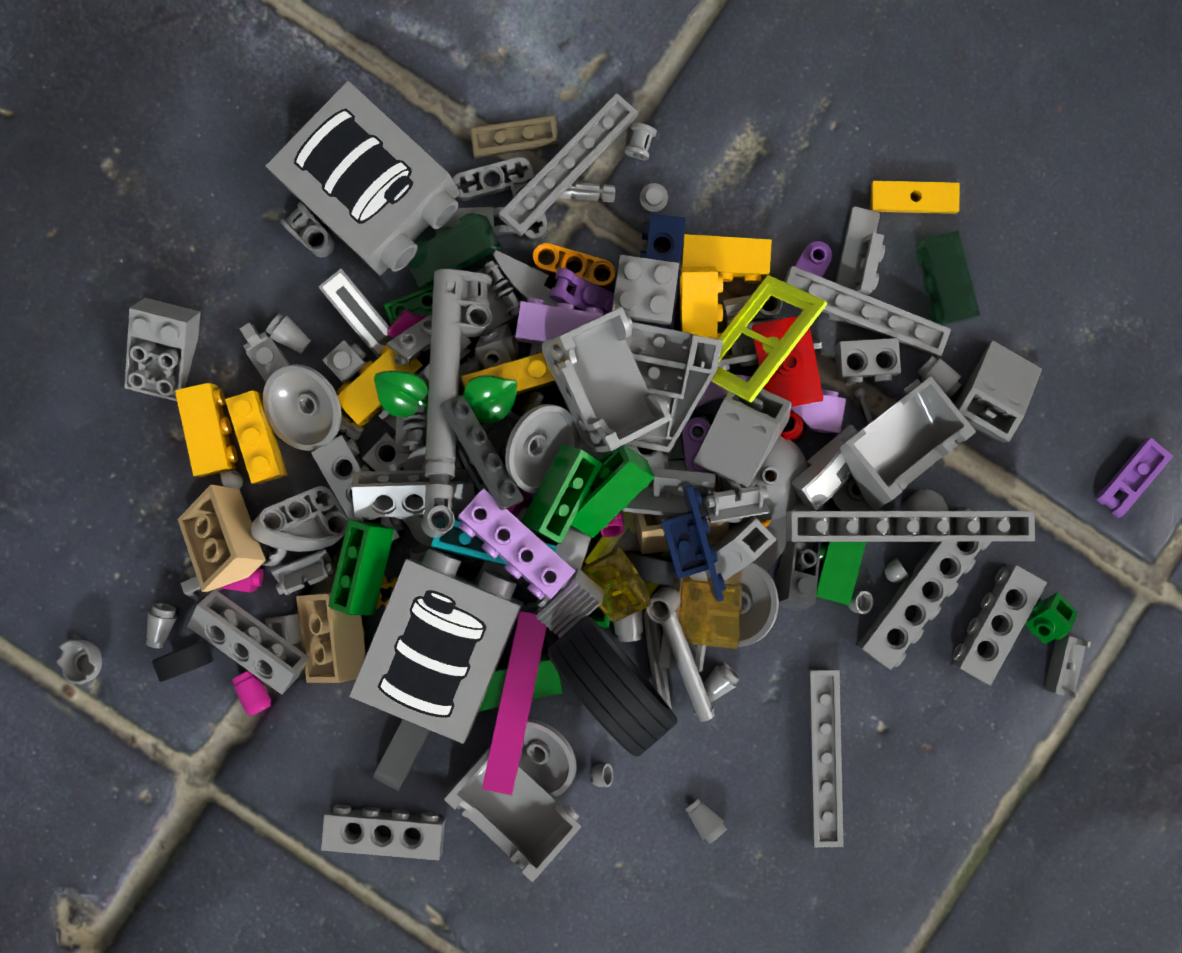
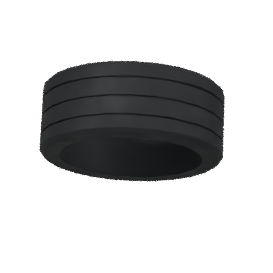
M584 617L548 648V656L574 694L604 729L633 756L642 755L677 724V717L657 690L614 640L592 618Z

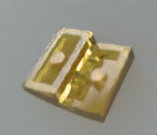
M620 548L587 564L582 569L585 575L604 590L602 604L598 607L613 623L650 606L651 600L643 580L632 562Z
M683 579L679 622L688 644L738 648L739 617L742 612V585L725 583L726 590L722 591L724 600L718 602L712 596L708 582Z

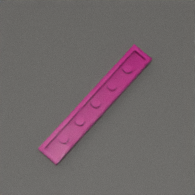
M519 612L482 786L483 790L512 796L547 631L545 624L537 620L534 613Z

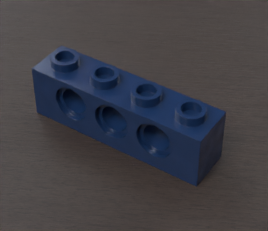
M651 214L649 223H643L642 240H647L646 251H640V258L681 264L685 217ZM658 241H663L669 246V251L663 254L658 253L653 245ZM679 264V271H678V278H677V286H676V293H675V300H674L672 321H671L670 327H662V328L674 329V320H675V311H676V301H677V292H678V283H679V274H680V264Z

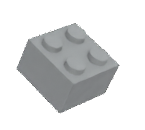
M620 255L612 311L623 307L624 312L630 316L632 322L670 327L680 263Z

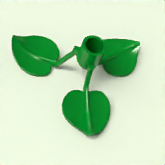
M384 371L375 374L374 382L379 402L389 414L396 417H409L417 412L418 405H428V399L423 400L428 394V386L419 376L404 371ZM489 375L478 376L467 383L464 394H462L459 388L458 396H464L479 422L495 423L503 419L511 410L516 398L517 381Z

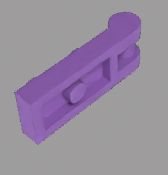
M557 269L555 276L557 283L551 289L549 296L552 300L574 305V310L586 311V308L590 307L602 309L604 311L603 314L612 311L615 293L574 275L568 269ZM568 285L571 286L570 294L567 292Z
M1151 437L1146 438L1109 483L1096 494L1095 500L1101 505L1106 504L1115 517H1122L1172 459L1173 455ZM1118 490L1124 494L1121 500L1114 496Z

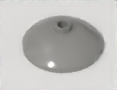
M292 364L278 369L268 378L263 391V408L271 428L280 439L294 448L310 451L327 445L335 438L341 424V406L334 388L322 374L311 367Z
M553 404L539 405L525 413L514 426L507 442L505 462L508 475L518 488L529 493H536L561 445L564 444L578 448V430L572 415L567 410Z
M781 435L749 486L753 487L760 484L761 487L766 486L768 489V498H765L770 513L756 515L755 517L758 520L781 518L786 515V511H793L802 501L790 482L808 468L807 462L798 446L791 440H785ZM768 470L774 473V479L770 482L765 478ZM721 477L723 491L734 490L735 493H739L740 489L743 488Z
M752 562L724 581L726 590L722 591L723 601L718 602L712 596L708 635L720 644L730 647H743L754 644L767 635L777 618L779 598L775 583L764 568ZM697 587L695 594L696 607L703 602L704 596L699 587ZM744 597L747 599V606L745 608L741 605V600Z
M528 719L519 767L553 798L564 793L574 780L576 774L575 754L566 738L555 728L544 722Z

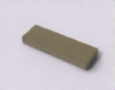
M555 115L470 127L474 158L559 146Z

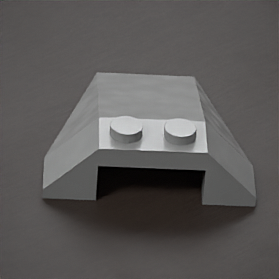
M632 322L633 328L631 329V335L626 338L627 344L649 393H656L668 401L672 420L626 443V445L669 453L717 371L723 340Z

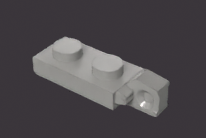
M250 322L240 328V331L248 341V343L243 345L247 351L246 354L265 383L275 371L290 365L276 342L270 339V336L265 331L259 334L255 326L251 325Z

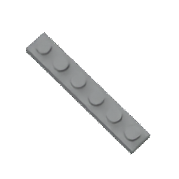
M616 93L499 213V218L521 237L633 122L638 115V111Z
M789 267L784 282L825 300L827 305L822 312L890 339L899 338L900 343L930 355L942 356L951 331L950 328L800 268Z
M808 669L812 845L814 848L844 847L840 671L838 669Z

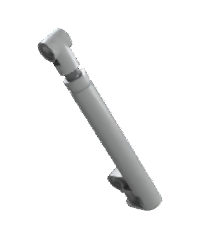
M454 269L435 271L433 282L425 461H427L425 464V477L430 478V484L426 485L425 513L421 522L424 533L433 538L443 536L453 527L455 522L452 512L453 487L449 485L450 479L455 478L456 465L454 463L456 462L457 435L442 411L440 404L446 400L458 397L461 336L478 337L492 321L490 302L487 300V287L492 284V278L483 273ZM470 316L478 317L482 325L473 323ZM432 515L442 517L444 528L439 529L432 524Z

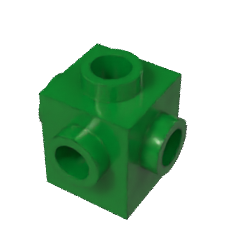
M1056 592L1045 600L1038 599L1025 625L1034 636H1037L1044 644H1047L1054 639L1061 640L1070 632L1078 612Z

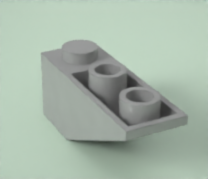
M755 516L742 518L741 523H737L714 545L718 557V562L714 563L717 574L721 573L724 581H726L755 561L777 539ZM705 571L689 576L706 594L711 591Z

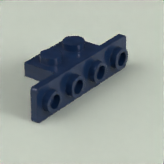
M686 481L681 483L688 512L662 519L660 523L677 579L705 571L712 596L720 602L724 600L722 591L726 590L722 574H717L714 563L718 562V557L713 544H708L706 534L710 533L707 519L705 516L701 517L698 505L702 504V499L698 488H693Z

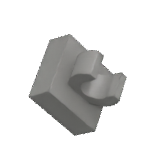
M194 567L187 568L190 579L181 583L183 593L196 601L208 596L213 590L202 592Z

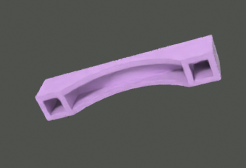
M736 375L747 382L751 378L749 376ZM710 381L695 409L705 403L725 398L729 391ZM822 390L823 401L791 407L790 411L797 413L802 418L803 427L806 430L831 435L840 434L846 399L839 398L838 392Z

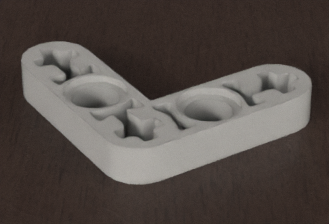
M516 157L460 172L452 180L458 188L461 186V181L466 180L467 184L476 183L474 177L479 176L482 190H478L477 184L468 187V193H463L461 189H458L460 194L456 198L461 201H470L507 190H512L514 198L535 175L532 165L527 159ZM519 165L524 170L528 169V171L524 172L523 178H519L517 174L508 176L510 182L505 183V175L502 169L507 168L508 174L516 172V166ZM490 172H495L500 176V182L494 187L487 186L484 182L485 176ZM545 212L536 220L537 224H543V226L539 227V233L534 234L533 230H527L524 233L525 237L529 240L539 241L546 236L548 224Z

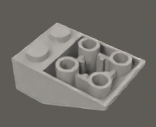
M143 298L130 307L124 388L177 402L175 390L183 389L186 386L198 341L201 312L149 298Z
M991 340L954 405L975 431L997 444L1010 442L1026 413L1042 368Z
M762 389L752 403L729 391L704 439L694 464L743 488L749 487L787 425L792 402Z

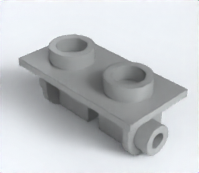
M428 315L387 343V346L396 352L394 361L398 366H408L412 360L420 356V351L425 352L431 348L432 315Z
M760 484L741 488L739 493H735L734 490L717 493L714 491L711 495L703 498L711 523L770 513L765 498H768V489L766 486L761 487Z
M323 549L272 569L271 573L278 582L276 589L279 595H289L291 592L304 588V582L306 581L312 585L324 579H330L331 575L335 574L337 566L327 550Z

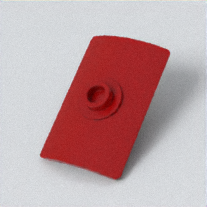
M798 316L755 324L752 326V331L766 338L777 337L781 340ZM810 327L763 387L764 390L792 402L791 407L823 401ZM754 339L760 367L768 354L763 349V343Z

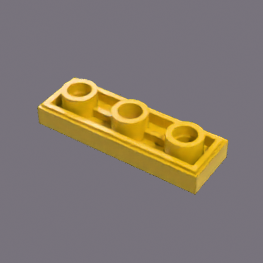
M872 181L870 210L875 212L957 214L959 212L960 183ZM910 195H915L917 202H914Z

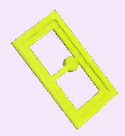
M767 275L718 338L723 340L719 362L741 333L763 343V349L768 354L767 358L748 382L719 366L711 382L752 403L826 307V301ZM770 296L803 310L781 340L777 337L766 338L746 328Z

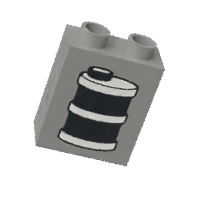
M349 81L332 96L266 165L269 171L379 276L388 268L393 272L404 268L417 252L418 247L414 243L416 238L429 225L434 229L443 227L458 209V202L455 198L460 192L450 174Z
M427 548L423 560L415 557L405 560L349 697L464 744L473 727L523 602L512 597L517 583L483 570L479 582L476 583L456 574L461 560L441 551Z

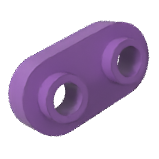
M812 242L803 250L795 267L823 277L832 260V251L823 242ZM819 251L822 254V260H816L813 257V252Z
M696 417L688 420L682 430L684 460L687 471L711 473L694 464V460L711 427L709 422L703 418ZM694 427L702 429L703 434L700 438L693 436L692 429Z

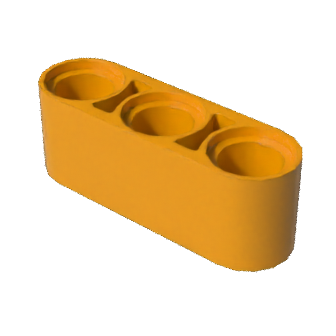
M550 243L540 244L533 252L536 269L549 276L555 277L558 268L566 269L569 262L578 261L581 263L582 269L580 272L574 273V275L606 290L614 283V266L605 259ZM544 253H550L555 259L550 265H543L539 262V257ZM599 269H605L610 273V278L607 281L601 282L596 280L594 273Z

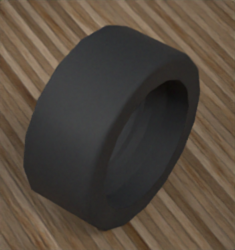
M623 551L619 570L621 575L650 583L674 585L676 575L670 558L654 554L641 555V552Z
M203 640L152 660V664L159 682H163L213 662L214 659L207 641Z

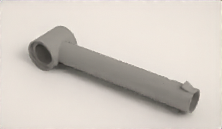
M662 587L658 589L647 603V615L652 621L661 623L686 690L692 701L693 714L700 722L708 721L715 716V706L711 705L706 694L704 684L676 614V610L681 602L680 595L671 587ZM659 601L664 602L668 608L661 606Z

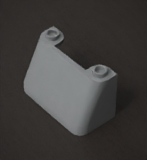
M623 307L542 343V352L572 415L582 441L592 453L613 451L672 420L668 401L656 393H649L627 344L626 338L631 335L633 324L630 316L624 312Z
M931 376L922 383L919 379L915 380L904 389L907 393L906 396L861 431L857 432L854 428L840 439L843 445L839 449L865 502L873 511L892 501L920 474L944 455L951 452L959 443L966 441L976 433L975 429Z
M490 746L450 787L444 795V800L454 810L462 808V815L465 818L468 817L510 857L513 863L516 862L522 869L521 872L533 883L582 827L577 821L580 815L568 804L563 808L520 767H518L513 796L483 790L482 786Z

